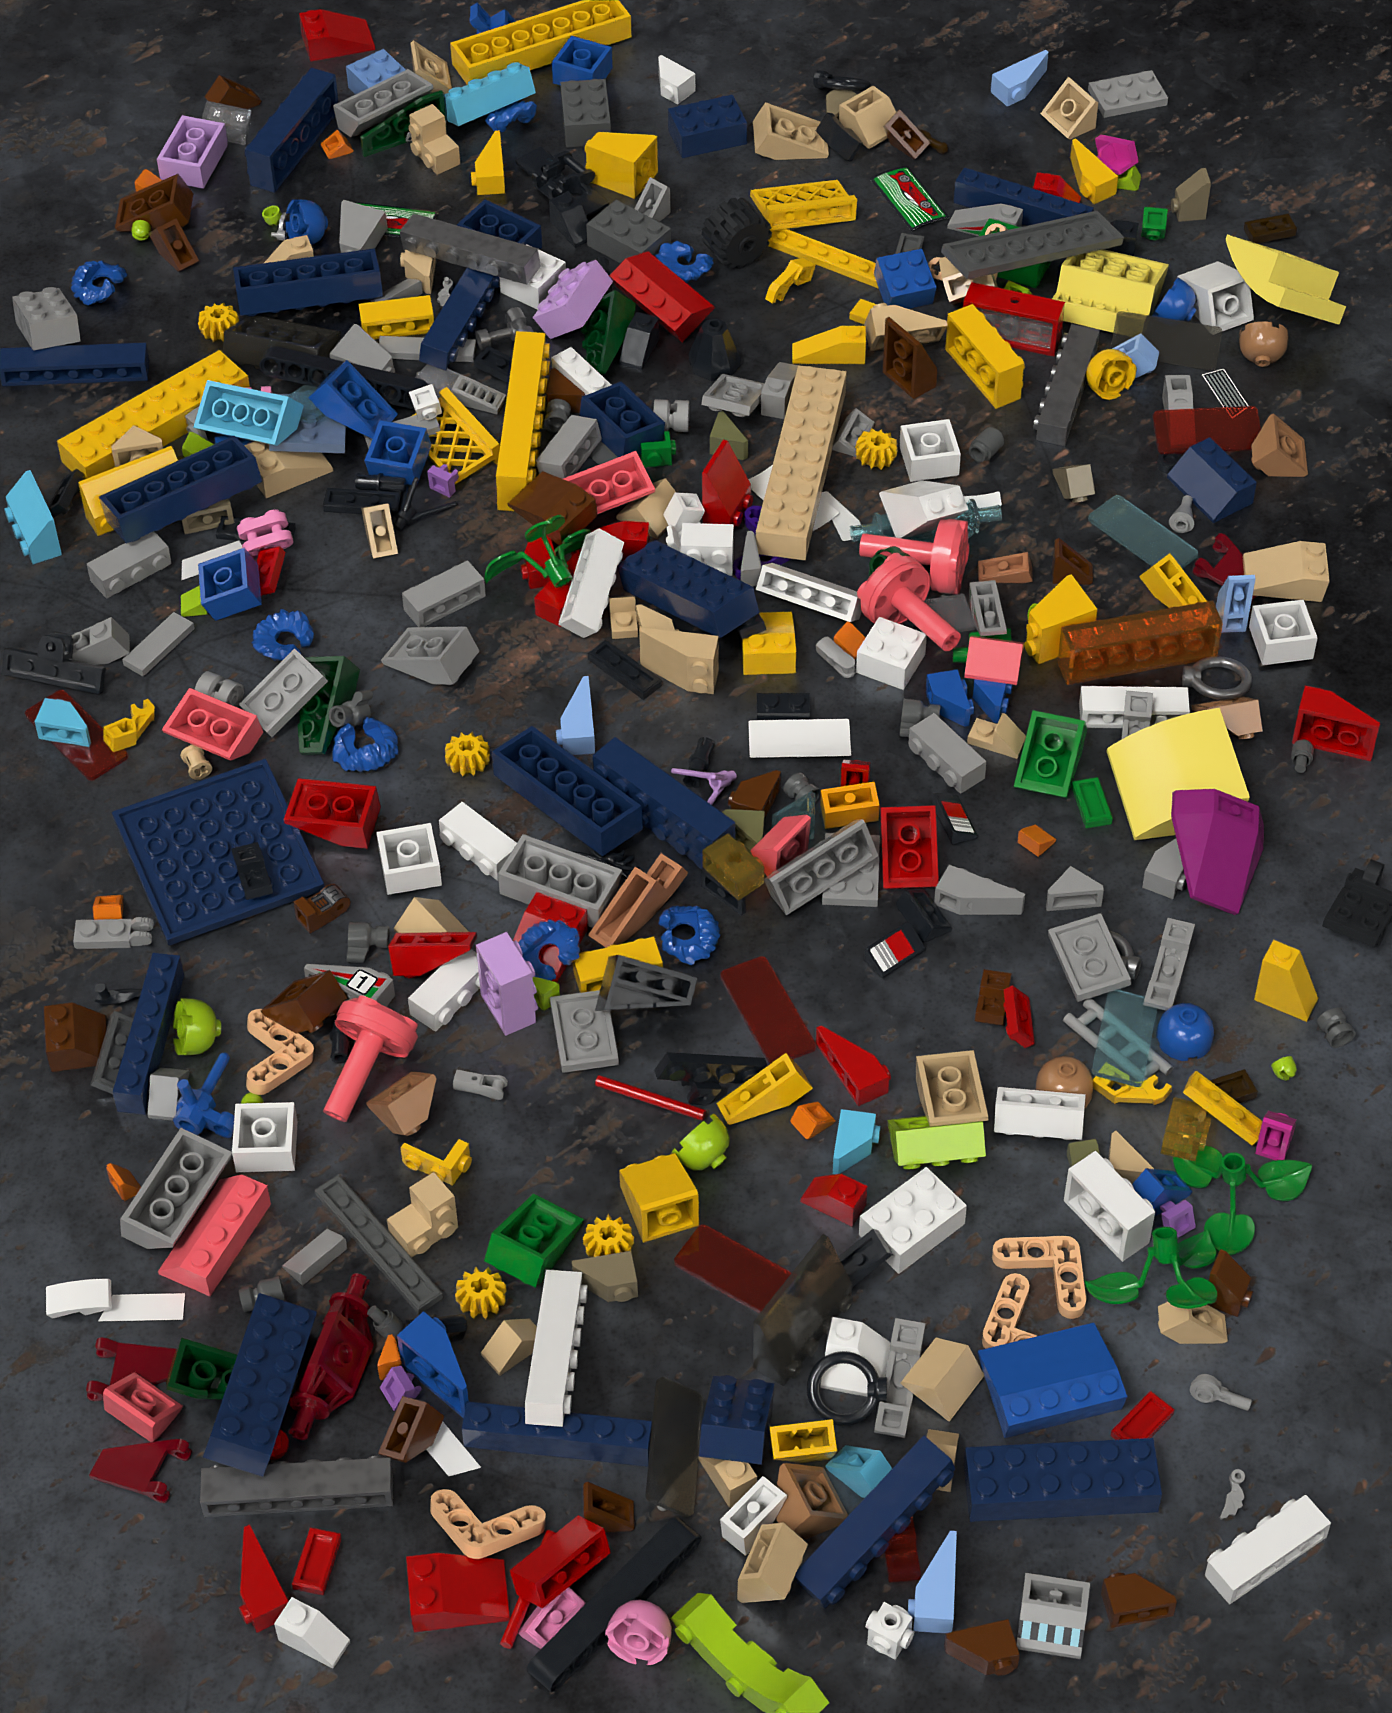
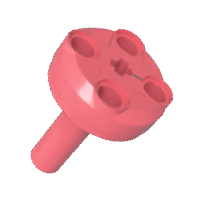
M941 519L936 530L934 543L862 534L859 548L860 556L872 558L880 549L890 546L899 547L920 564L930 566V587L932 591L959 595L969 556L968 521ZM882 552V553H880V554L885 555V556H887V557L891 555L890 552Z
M899 553L891 554L870 575L868 580L859 587L857 597L861 600L862 613L874 624L879 617L898 624L909 619L944 651L952 650L960 641L961 634L924 602L930 589V576L925 568L913 557L902 556Z
M359 996L358 998L342 1002L334 1022L341 1032L356 1041L323 1110L326 1115L342 1122H347L379 1052L405 1058L409 1055L418 1039L416 1032L418 1024L415 1021L366 996Z

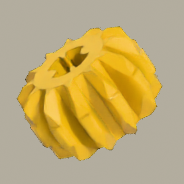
M214 303L212 307L205 306V310L199 312L198 326L205 339L211 338L213 342L221 339L224 342L225 338L232 339L233 334L238 333L239 316L232 306H226L225 303L221 305Z
M873 428L869 432L863 431L856 441V459L861 460L862 466L870 465L871 469L878 467L882 470L884 466L890 467L897 456V439L892 438L891 433H883L882 429L879 432Z
M461 732L459 738L452 736L450 743H447L445 747L447 766L451 767L453 773L460 771L462 777L466 773H471L474 776L476 771L483 772L485 765H488L490 761L488 742H484L482 735L475 737L473 732L469 735H464Z
M608 1214L606 1220L602 1221L596 1217L594 1220L595 1225H587L586 1234L583 1236V1245L586 1247L588 1257L631 1251V1247L634 1244V1236L631 1234L629 1224H623L621 1217L613 1221Z
M475 1267L473 1274L464 1271L463 1280H457L456 1302L460 1304V1309L463 1313L470 1311V1316L473 1319L478 1314H482L486 1319L489 1311L497 1314L499 1306L504 1305L506 1301V1284L502 1282L499 1272L492 1274L489 1267L484 1272H480Z

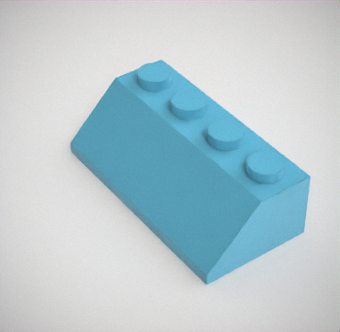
M518 62L511 63L504 70L492 71L485 78L473 79L464 87L450 89L449 93L444 95L445 117L448 122L460 126L535 94L530 68Z
M207 380L193 428L278 446L297 430L304 405L287 396Z

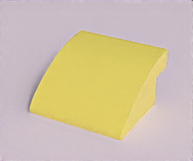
M1227 234L1226 243L1231 258L1239 274L1256 294L1278 307L1340 324L1346 306L1329 300L1339 274L1338 271L1289 253Z
M1104 249L1067 257L1061 266L1057 292L1052 299L1065 302L1063 318L1065 322L1135 337L1140 333L1144 335L1161 293L1169 264Z
M1220 708L1198 711L1162 721L1133 733L1107 748L1108 758L1134 840L1175 835L1171 818L1172 792L1175 790L1217 789L1244 801H1249L1250 796Z

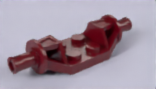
M352 1274L346 1292H337L330 1297L329 1304L331 1307L322 1322L323 1329L307 1369L300 1376L296 1393H293L289 1398V1405L297 1412L289 1429V1434H292V1437L296 1439L307 1440L314 1419H326L331 1411L354 1397L374 1346L367 1321L369 1316L367 1312L370 1307L362 1300L370 1280L366 1279L367 1277L362 1274ZM348 1318L354 1319V1326L348 1321ZM317 1394H320L328 1397L323 1401L321 1398L316 1396Z

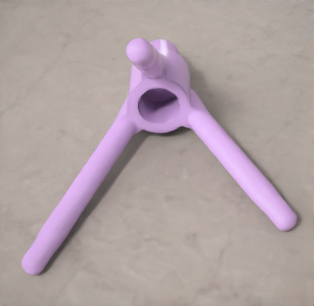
M671 769V772L674 774L707 778L713 789V793L707 801L711 805L724 790V787L729 786L737 778L734 771L727 772L724 770L718 773L686 769Z

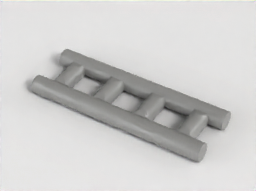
M1092 998L1084 1001L1083 1006L1087 1011L1079 1018L1068 1013L1063 1019L1064 1023L1137 1084L1145 1081L1158 1070L1166 1076L1173 1071L1174 1067ZM1096 1018L1108 1026L1098 1036L1087 1027ZM1117 1035L1129 1044L1119 1053L1107 1044ZM1138 1052L1150 1062L1140 1071L1128 1062Z

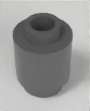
M993 427L985 428L970 444L969 454L977 462L989 460L1004 445L1002 433Z

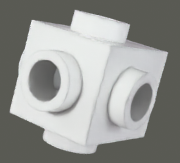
M884 1602L878 1612L872 1611L866 1622L865 1627L868 1629L867 1645L896 1660L902 1648L907 1649L915 1633L912 1630L913 1617L904 1608L897 1605L891 1606Z

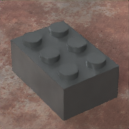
M606 79L560 82L566 147L585 146L587 141L592 139L597 132L611 133Z
M617 199L586 224L587 246L619 263H622L625 258L647 251L656 257L663 243H671V228Z

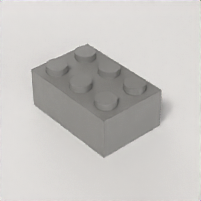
M48 287L35 293L27 291L12 297L16 324L33 350L81 342L77 314L59 288Z

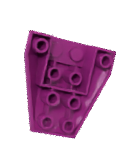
M1217 789L1175 790L1172 792L1171 818L1190 898L1236 915L1240 911L1263 851L1264 823L1260 808L1257 805Z

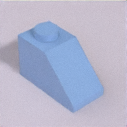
M1141 333L1112 348L1124 352L1132 359V362L1136 365L1135 378L1151 373L1157 366L1159 351Z

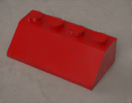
M649 251L625 258L609 275L621 292L634 301L647 314L658 317L659 324L681 342L715 308Z

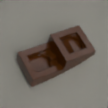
M983 970L975 1013L976 1022L1003 1025L1005 1017L1003 1006L1005 1002L1004 989L1010 987L1012 973Z

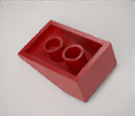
M322 9L299 13L301 33L310 62L375 50L366 19Z
M723 439L702 472V506L705 510L702 522L703 524H734L735 528V526L738 527L741 524L745 510L751 507L753 496L751 495V483L729 442Z
M1305 685L1292 744L1298 740L1305 739L1312 743L1314 749L1371 761L1380 722L1332 691Z
M298 778L284 817V823L340 846L368 849L381 809L376 786Z
M936 806L881 807L883 889L936 888L939 883Z
M536 892L523 914L513 941L519 942L522 939V934L527 931V928L532 927L533 924L540 921L547 922L548 919H551L553 921H563L570 928H576L580 937L579 946L588 931L587 909ZM548 944L540 950L539 959L542 964L554 968L556 979L552 981L557 983L567 965H563L559 961L558 947Z
M445 1553L406 1557L410 1611L414 1633L510 1620L503 1559H472L465 1555Z

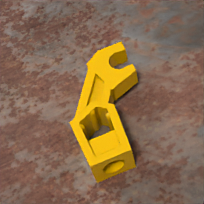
M805 258L790 260L785 271L768 288L765 299L771 303H775L776 299L782 301L793 283L801 285L811 281L816 265Z
M149 699L143 700V709L132 704V719L123 718L104 726L103 740L109 748L116 752L136 745V741L148 725L154 721L155 706Z
M1106 1064L1093 1079V1088L1114 1104L1126 1102L1156 1105L1164 1102L1172 1092V1086L1168 1083L1160 1090L1155 1089L1154 1086L1158 1083V1077L1155 1075L1140 1084H1129L1127 1076ZM1115 1083L1121 1085V1088L1116 1091L1111 1089Z

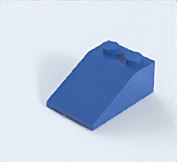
M348 360L335 369L308 397L325 416L373 439L379 420L392 422L398 415Z
M423 1311L397 1335L401 1364L408 1372L413 1374L414 1377L464 1418L467 1401L469 1402L467 1385L446 1333V1327L438 1318H431Z

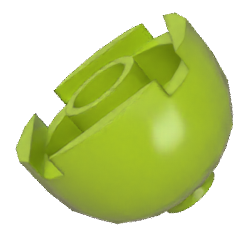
M182 998L176 1004L173 1029H177L179 1039L173 1038L177 1055H197L208 1051L213 1045L215 1037H219L221 1034L220 1019H216L213 1009L202 1000Z
M715 1113L710 1115V1118L713 1120L710 1124H707L705 1121L701 1122L680 1142L683 1148L679 1152L675 1148L672 1150L671 1153H675L681 1164L686 1168L704 1170L711 1166L713 1169H716L727 1158L723 1153L729 1146V1133Z

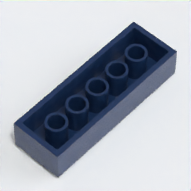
M310 68L306 75L302 76L298 85L291 90L285 101L279 105L273 116L269 117L264 127L257 132L252 142L246 146L247 174L249 175L251 186L275 193L335 117L333 105L339 103L335 74Z
M375 248L233 267L240 316H255L258 313L265 312L278 313L287 309L301 310L309 306H327L331 303H350L353 300H373L377 297H383Z
M232 436L99 496V500L106 521L127 544L137 541L142 536L153 531H159L164 526L175 521L183 520L188 515L199 510H205L210 505L221 500H227L232 495L243 490L251 489L254 485L261 483L262 478L255 456L235 436Z
M657 540L648 543L644 548L635 554L629 555L617 565L624 591L712 635L718 636V638H722L759 613L753 586Z
M529 727L492 751L494 776L601 856H604L643 829L642 806L535 727Z
M616 737L593 754V771L642 806V826H646L654 832L660 840H665L672 845L679 854L686 855L700 869L723 850L729 855L735 856V821Z
M258 1294L203 1458L261 1477L264 1476L317 1314L316 1311L268 1295Z
M1153 1438L965 1447L963 1466L970 1522L1155 1513L1159 1511L1162 1491Z

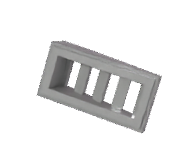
M459 375L451 389V392L465 407L493 414L499 413L507 399L506 394L462 375Z
M747 531L741 565V581L751 586H757L762 567L754 532Z

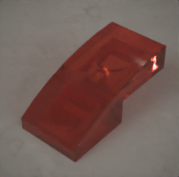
M912 1516L909 1526L901 1534L896 1533L888 1541L889 1546L884 1552L889 1582L921 1579L916 1548V1533Z

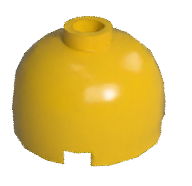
M1102 350L1090 360L1087 366L1086 377L1088 385L1102 399L1111 400L1121 396L1119 392L1124 388L1128 390L1136 376V365L1128 355L1120 350Z

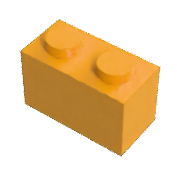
M875 782L821 790L820 806L825 829L847 826L854 820L863 819L865 823L879 821V800Z

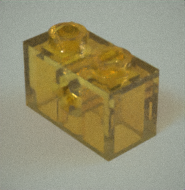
M729 833L703 849V868L738 901L764 884V865L761 860L753 857L746 850L743 843L739 840L736 841Z
M1174 1097L1165 1129L1161 1154L1196 1161L1198 1150L1204 1151L1212 1117H1207V1111L1196 1102Z

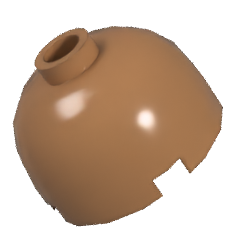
M1267 321L1245 325V330L1242 331L1241 329L1239 332V343L1243 356L1250 362L1262 367L1279 360L1287 350L1288 330L1280 324L1279 328L1272 327V322Z
M1070 1056L1055 1057L1045 1063L1040 1069L1036 1079L1035 1090L1085 1094L1086 1108L1092 1099L1093 1077L1087 1066L1080 1060Z

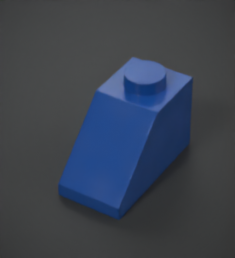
M1146 1168L1132 1184L1134 1190L1142 1199H1147L1152 1204L1155 1216L1164 1212L1160 1209L1161 1205L1168 1201L1177 1204L1193 1192L1175 1171Z

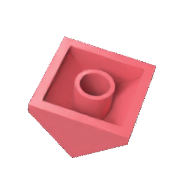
M972 635L969 641L964 678L1017 685L1024 643Z
M810 816L783 817L750 850L766 876L808 850Z
M135 1372L108 1386L103 1392L104 1410L149 1442H156L183 1408V1405Z

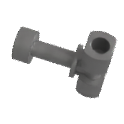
M514 307L507 311L508 328L490 333L486 329L476 331L477 343L481 350H484L487 346L491 347V342L508 337L515 341L516 331L534 332L531 326H526V317L519 307Z

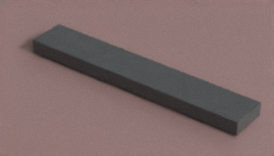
M339 1174L315 1189L316 1197L418 1315L443 1299L442 1292Z

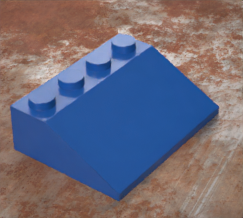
M1095 1323L977 1351L1004 1438L1122 1410L1127 1399L1118 1368Z

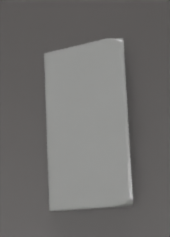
M408 278L382 292L383 297H377L370 300V302L417 297L423 293L422 282L417 279Z
M855 408L843 422L835 437L832 450L856 457V441L863 431L869 432L875 422Z
M326 1229L283 1264L282 1267L303 1286L347 1249L346 1239L342 1235Z

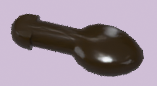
M918 129L930 142L929 147L937 150L939 154L947 153L948 145L945 142L942 143L932 138L929 132Z

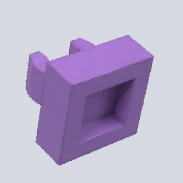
M443 464L440 468L433 465L427 471L430 489L449 498L456 492L455 482L459 478L458 470L455 469L452 473H449L447 465Z
M1186 1200L1177 1205L1172 1201H1168L1160 1206V1209L1164 1211L1162 1213L1163 1227L1174 1228L1177 1232V1239L1196 1228L1193 1206Z
M402 1366L391 1367L380 1386L393 1411L397 1410L402 1396L415 1399L422 1389L420 1386L414 1387L412 1384L414 1375L406 1373Z

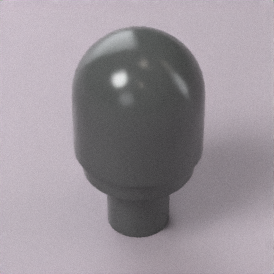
M1305 739L1296 741L1292 747L1291 759L1295 764V770L1299 773L1305 772L1306 766L1313 760L1314 747L1310 741Z
M374 1305L367 1312V1315L374 1320L373 1326L380 1335L387 1339L388 1335L393 1334L395 1340L398 1339L397 1335L404 1329V1324L392 1311H381Z

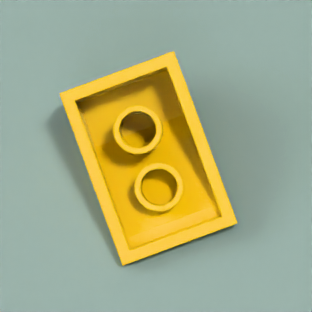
M792 612L759 613L765 623L766 630L744 639L741 638L743 675L796 673V644Z

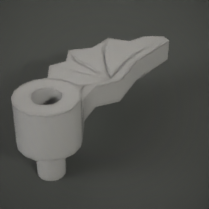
M283 212L279 220V230H277V233L271 232V237H277V240L280 241L287 239V231L284 229L286 228L285 221L289 219L288 214Z
M448 277L444 278V288L438 293L437 302L440 304L441 309L448 300L449 293L454 290L453 281Z
M1240 1469L1233 1470L1229 1475L1231 1492L1226 1495L1225 1505L1219 1517L1221 1520L1226 1519L1228 1516H1235L1237 1510L1243 1507L1242 1500L1245 1497L1239 1484L1244 1481L1245 1474Z

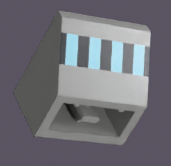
M1025 1573L1016 1642L1017 1648L1019 1650L1081 1659L1090 1583Z

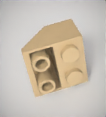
M875 86L866 89L839 105V121L845 128L852 129L868 149L888 138L883 126L896 111L890 98Z
M946 257L939 259L942 280L948 300L952 305L964 301L971 282L997 287L994 274L967 280Z
M785 1523L761 1525L738 1578L737 1600L739 1602L783 1600L789 1593L792 1581L798 1567L802 1563L808 1544Z

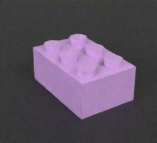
M182 115L157 158L160 179L164 180L179 174L188 186L204 189L228 146L225 123Z
M597 260L589 263L582 262L574 269L570 270L567 268L562 271L558 276V282L548 290L549 295L537 306L538 311L533 316V319L550 339L583 327L612 284L613 280Z
M505 932L477 944L476 952L481 996L505 1036L536 1023L535 1011L538 1010L534 994L537 991L532 979L535 977V971L530 961L525 962L519 943L516 940L512 941L508 933Z

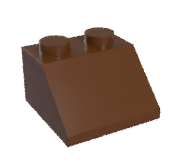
M327 970L293 981L267 1004L261 1012L265 1017L296 1034L307 1030L309 1033H312L324 1025L323 1020L337 1013V1010L340 1008L339 1005L347 999V996L332 972Z
M73 1002L44 1006L46 1054L51 1072L96 1066L107 1030L106 1016Z

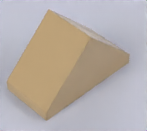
M1117 1131L1112 1133L1108 1160L1122 1178H1126L1133 1184L1146 1168L1154 1169Z
M530 1319L503 1320L482 1350V1357L501 1376L533 1353L537 1326Z

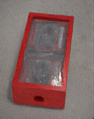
M971 282L963 307L973 304L979 312L984 314L991 326L997 329L1004 341L1010 344L1011 348L1055 356L1062 337L1064 301Z

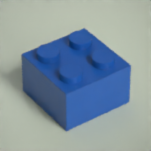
M571 36L552 61L553 84L561 86L560 82L571 80L605 79L613 69L612 47Z
M922 249L876 259L874 277L883 302L887 306L897 305L910 309L933 304L937 287Z
M379 420L364 460L369 475L383 473L384 476L405 478L406 484L409 485L412 484L415 477L420 479L432 446L427 428Z
M245 548L198 564L201 605L215 621L262 605L258 563Z

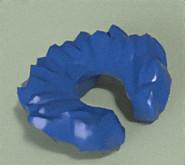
M516 101L488 113L485 121L493 131L500 130V132H504L508 124L512 121L515 122L517 118L522 123L530 122L535 116L537 105L532 101L527 103L525 101Z
M675 241L672 244L663 243L660 246L659 254H656V258L686 283H689L691 280H698L703 273L710 271L714 264L712 261L713 257L704 253L698 254L696 261L691 265L679 264L677 262L679 257L683 256L686 261L690 262L694 253L692 246L683 244L680 241Z
M102 260L99 262H85L84 265L79 266L75 271V275L72 277L71 290L75 293L74 297H79L85 305H91L95 302L102 303L115 292V286L107 278L102 287L94 286L92 284L93 281L98 277H108L113 283L117 284L121 283L128 274L118 264L110 265Z
M280 609L279 613L268 615L266 620H262L257 624L256 629L253 630V641L251 643L254 649L261 655L263 654V656L269 657L274 661H282L294 648L300 654L301 652L294 644L282 645L276 642L280 632L287 631L293 633L300 641V648H308L313 641V627L303 612L297 610L289 613L284 609Z
M366 717L363 720L364 732L375 743L365 745L357 750L354 747L355 730L351 724L347 723L337 732L334 738L333 761L335 763L338 762L346 772L348 770H357L360 773L364 770L367 772L370 770L376 771L378 767L388 764L390 759L398 755V737L395 731L381 721Z
M671 906L659 916V925L667 929L661 936L662 950L669 955L676 956L683 963L694 965L697 960L708 959L710 953L715 950L717 940L721 936L719 934V922L714 919L712 913L707 909H701L699 906ZM680 924H688L694 928L695 935L691 939L682 940L672 936V929Z
M548 919L547 922L540 921L533 924L532 927L527 928V931L522 934V939L518 942L523 953V959L525 962L530 961L534 968L535 977L550 981L556 979L555 970L552 966L542 964L539 959V952L545 945L553 944L558 947V959L563 965H571L572 961L580 957V947L578 946L580 937L577 929L570 928L560 920L553 921Z

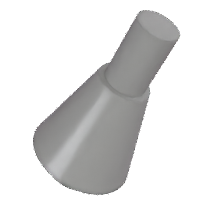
M1189 495L1183 497L1181 505L1169 519L1170 527L1179 533H1187L1194 527L1191 509L1193 499Z

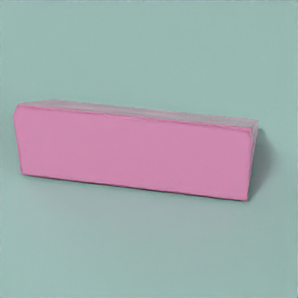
M568 1587L543 1609L537 1606L518 1634L541 1649L586 1602Z

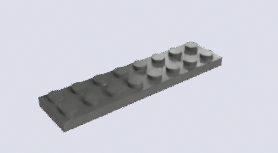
M1098 211L946 243L943 244L941 253L968 280L1122 245L1124 236Z

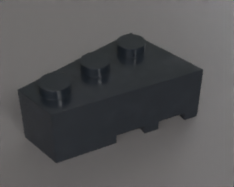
M621 955L609 956L595 1011L688 1006L692 1002L697 977Z

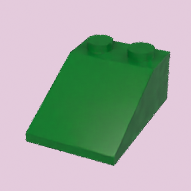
M1033 710L1014 788L1067 799L1088 730L1086 722L1084 720Z
M532 1194L492 1232L484 1261L496 1269L504 1271L523 1283L536 1288L545 1279L546 1270L554 1268L583 1225L584 1219Z

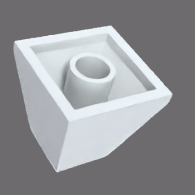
M832 1317L825 1356L839 1351L859 1354L873 1365L879 1377H885L891 1342L863 1322ZM834 1365L821 1378L820 1388L867 1397V1379L862 1371L853 1365Z

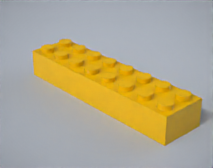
M619 0L578 1L451 42L452 65L467 85L473 79L485 78L488 73L504 70L507 68V65L515 62L533 70L551 64L571 36L603 45L631 38V15Z
M516 331L496 473L497 510L514 511L507 503L536 478L537 470L533 466L536 465V460L539 456V450H536V448L541 446V432H538V430L543 429L544 415L540 414V412L545 411L546 396H543V394L547 393L548 378H545V376L550 374V361H546V358L550 356V343H546L545 333Z
M218 350L57 440L61 461L71 471L78 469L84 474L82 480L115 468L111 446L133 425L161 438L164 447L188 433L185 415L200 406L207 380L246 388L250 387L248 375L224 353Z

